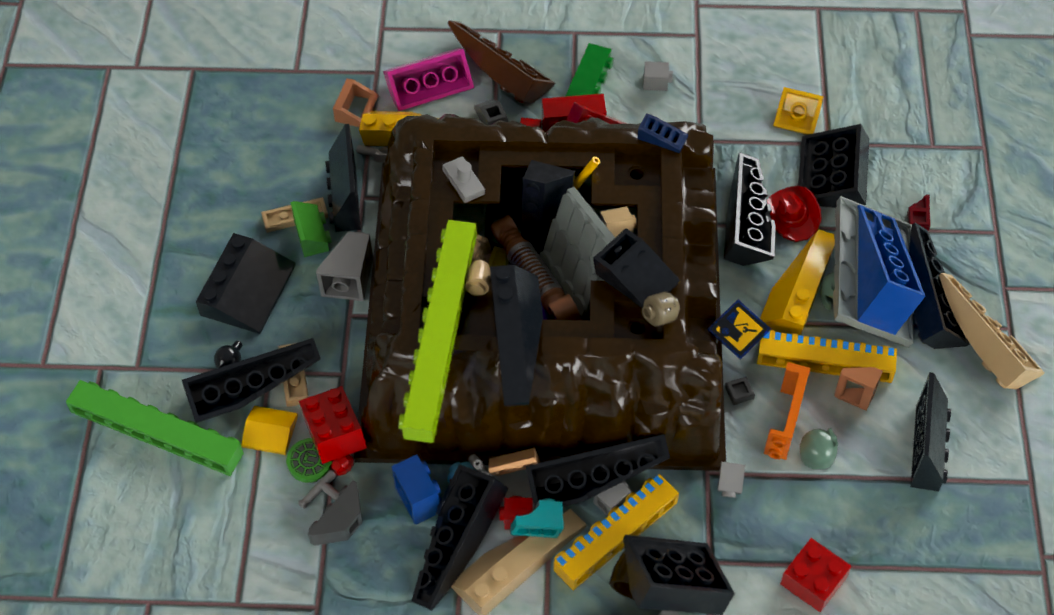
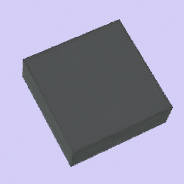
M747 377L725 383V389L733 405L755 398Z

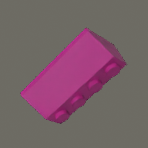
M460 48L383 71L388 90L398 111L474 88L464 49Z

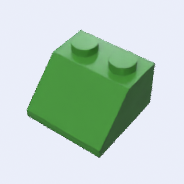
M297 201L290 202L304 257L328 252V243H332L329 230L324 231L323 224H326L324 212H319L316 204Z

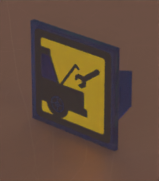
M738 299L707 330L741 360L771 328Z

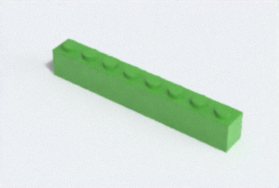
M79 380L66 400V404L73 414L230 477L244 454L240 442L229 436L226 438L213 429L209 428L206 430L199 427L193 421H183L173 413L166 414L159 411L155 406H145L132 397L125 398L112 389L107 391L91 381L87 383Z

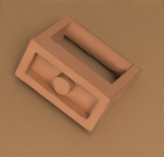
M347 78L333 107L335 122L360 127L362 115L359 118L348 111L354 97L368 99L362 113L363 115L373 110L379 95L359 82Z
M875 367L843 368L834 396L867 411L883 371ZM849 380L865 388H846Z

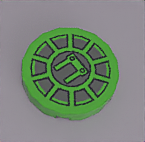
M312 438L298 441L291 447L287 453L286 463L289 472L296 480L304 483H313L321 479L332 469L331 464L333 460L322 464Z

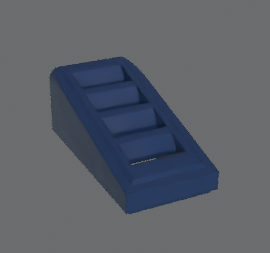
M646 113L638 129L639 140L677 153L681 152L688 138L687 133ZM674 137L678 138L676 143L672 142Z

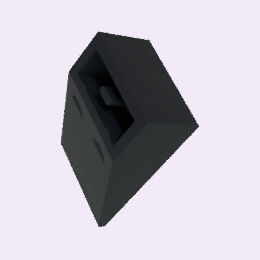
M627 228L593 257L595 274L642 309L644 301L648 296L661 292L670 293L680 283V279L645 241Z

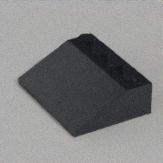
M345 124L329 151V161H325L326 173H330V177L326 178L327 188L331 190V194H328L329 207H333V211L329 212L330 224H334L336 232L361 230L356 162L350 125Z
M862 124L802 136L798 186L808 188L817 199L819 206L836 208L837 200L840 196L866 205L869 137Z
M233 233L196 300L200 316L260 334L296 263L252 238Z
M932 372L928 374L916 405L910 487L939 492L942 483L946 484L948 470L944 469V463H947L949 457V449H945V445L950 437V429H947V422H950L951 409L948 408L946 394L937 377Z
M634 535L624 536L630 592L638 608L723 615L735 593L707 543Z

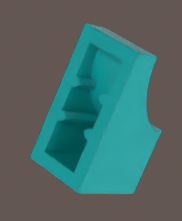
M553 499L539 500L532 513L515 517L510 526L511 535L558 538L564 529L563 502H557Z

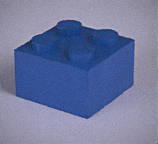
M415 455L391 466L395 488L414 524L417 525L437 515V507L441 501L439 495L441 490L436 480L431 481L428 475L430 470L425 461L421 462L418 455Z

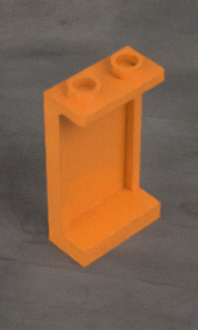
M790 362L787 363L780 392L793 395L785 430H769L764 454L769 455L773 459H787L810 371L809 367Z

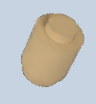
M476 260L468 268L465 289L468 293L475 296L484 295L489 290L490 268L485 261Z

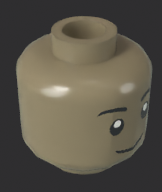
M661 292L648 296L645 299L642 313L651 325L661 326L671 323L677 318L680 305L672 294Z

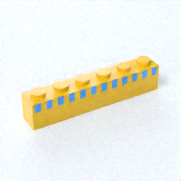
M768 330L759 339L757 364L786 368L787 363L790 362L809 367V372L840 376L843 368L875 367L883 371L880 378L881 382L892 383L896 372L897 349L885 345H867L863 342H845L841 339L831 340L823 339L819 336L809 337L796 333L787 334Z
M660 474L655 478L647 479L637 493L632 492L627 496L625 503L609 511L608 517L602 522L599 520L594 523L590 528V532L585 536L580 535L577 537L567 551L562 550L554 558V572L574 591L624 549L623 538L625 535L639 536L678 503L679 492Z

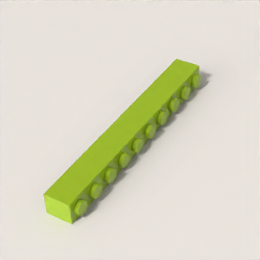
M448 220L446 229L441 231V243L443 245L442 248L437 249L436 262L439 263L437 268H433L432 282H434L433 288L429 287L427 302L430 303L428 308H424L423 322H425L424 329L420 328L418 334L420 348L415 349L413 363L416 366L415 370H411L409 374L410 392H406L404 396L406 411L405 414L400 415L399 429H402L403 438L407 440L434 443L466 291V275L472 263L477 239L476 223Z

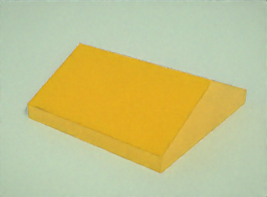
M784 87L773 127L806 135L814 134L824 96Z
M254 406L245 422L241 447L286 455L297 422L298 413Z

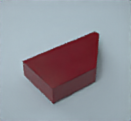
M926 194L923 199L908 208L907 223H917L929 231L930 195Z

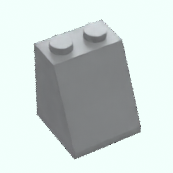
M347 232L317 268L316 274L321 297L364 301L373 263L370 234Z

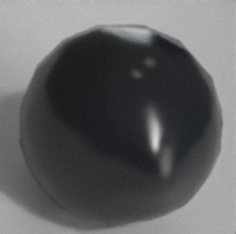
M235 341L232 346L225 345L220 347L214 355L216 367L220 368L241 361L239 350L243 346L242 343Z

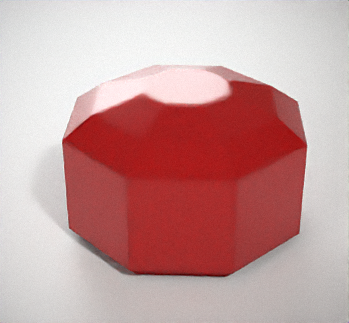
M349 454L335 459L331 467L337 476L347 474L355 462Z

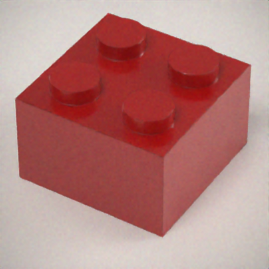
M810 538L784 571L780 585L821 613L847 579L852 565L813 538Z

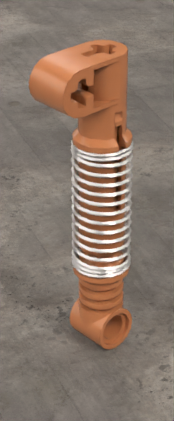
M508 214L490 224L489 227L495 239L506 250V257L511 265H516L538 276L541 302L544 310L547 311L552 320H581L578 308L571 296L564 294L562 287L528 240L522 237L511 216Z

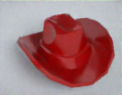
M791 186L769 196L767 204L771 205V219L775 221L776 231L783 238L799 242L808 240L818 231L822 219L821 209L817 199L808 188Z

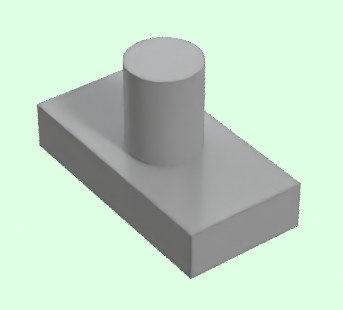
M462 156L443 164L442 170L463 202L466 203L485 195V188L472 171L471 164Z

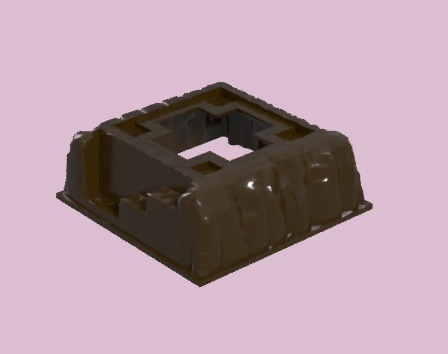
M425 114L421 116H406L399 120L392 129L385 162L382 163L358 422L367 448L355 452L354 461L360 463H400L412 456L418 455L420 461H425L427 464L453 465L456 462H469V457L476 454L484 465L489 466L490 458L535 448L542 463L665 434L670 458L649 469L720 471V463L726 462L722 339L712 331V327L721 319L715 168H713V135L707 133L706 126L702 123L687 121L667 122L688 134L681 152L677 153L639 140L638 129L641 123L609 124L594 117L579 123L562 120L554 124L546 132L538 126H526L513 120L510 122L499 120L492 125H486L476 118H463L455 114H444L439 119ZM674 137L672 142L676 143L678 138ZM462 156L471 164L472 171L485 188V195L466 203L500 204L501 180L511 173L524 177L531 160L575 171V176H578L593 157H598L600 164L591 173V206L637 207L638 237L644 240L680 279V283L670 292L680 305L677 318L673 322L661 326L651 325L644 318L640 306L607 282L591 280L590 321L543 320L529 405L504 407L491 284H489L488 292L484 295L475 296L465 291L434 443L404 439L403 431L399 429L400 415L405 414L406 411L404 396L406 392H410L409 374L411 370H415L416 366L413 363L415 349L420 348L418 334L420 328L424 329L423 312L424 308H428L430 303L427 302L429 287L433 288L434 282H432L433 268H437L439 263L436 262L437 249L442 248L443 245L441 243V231L446 229L448 220H453L454 203H464L443 172V164Z

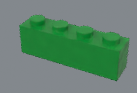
M588 43L566 96L601 93L600 86L605 84L608 75L607 70L612 68L614 58L611 57L612 49Z

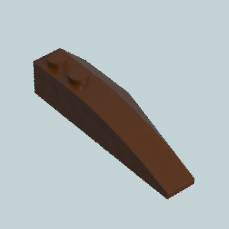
M449 20V27L467 54L489 77L501 85V90L515 95L514 99L523 104L525 102L534 103L554 87L555 82L525 61L511 58L512 53L497 48V44L488 39H480L481 34L465 24Z

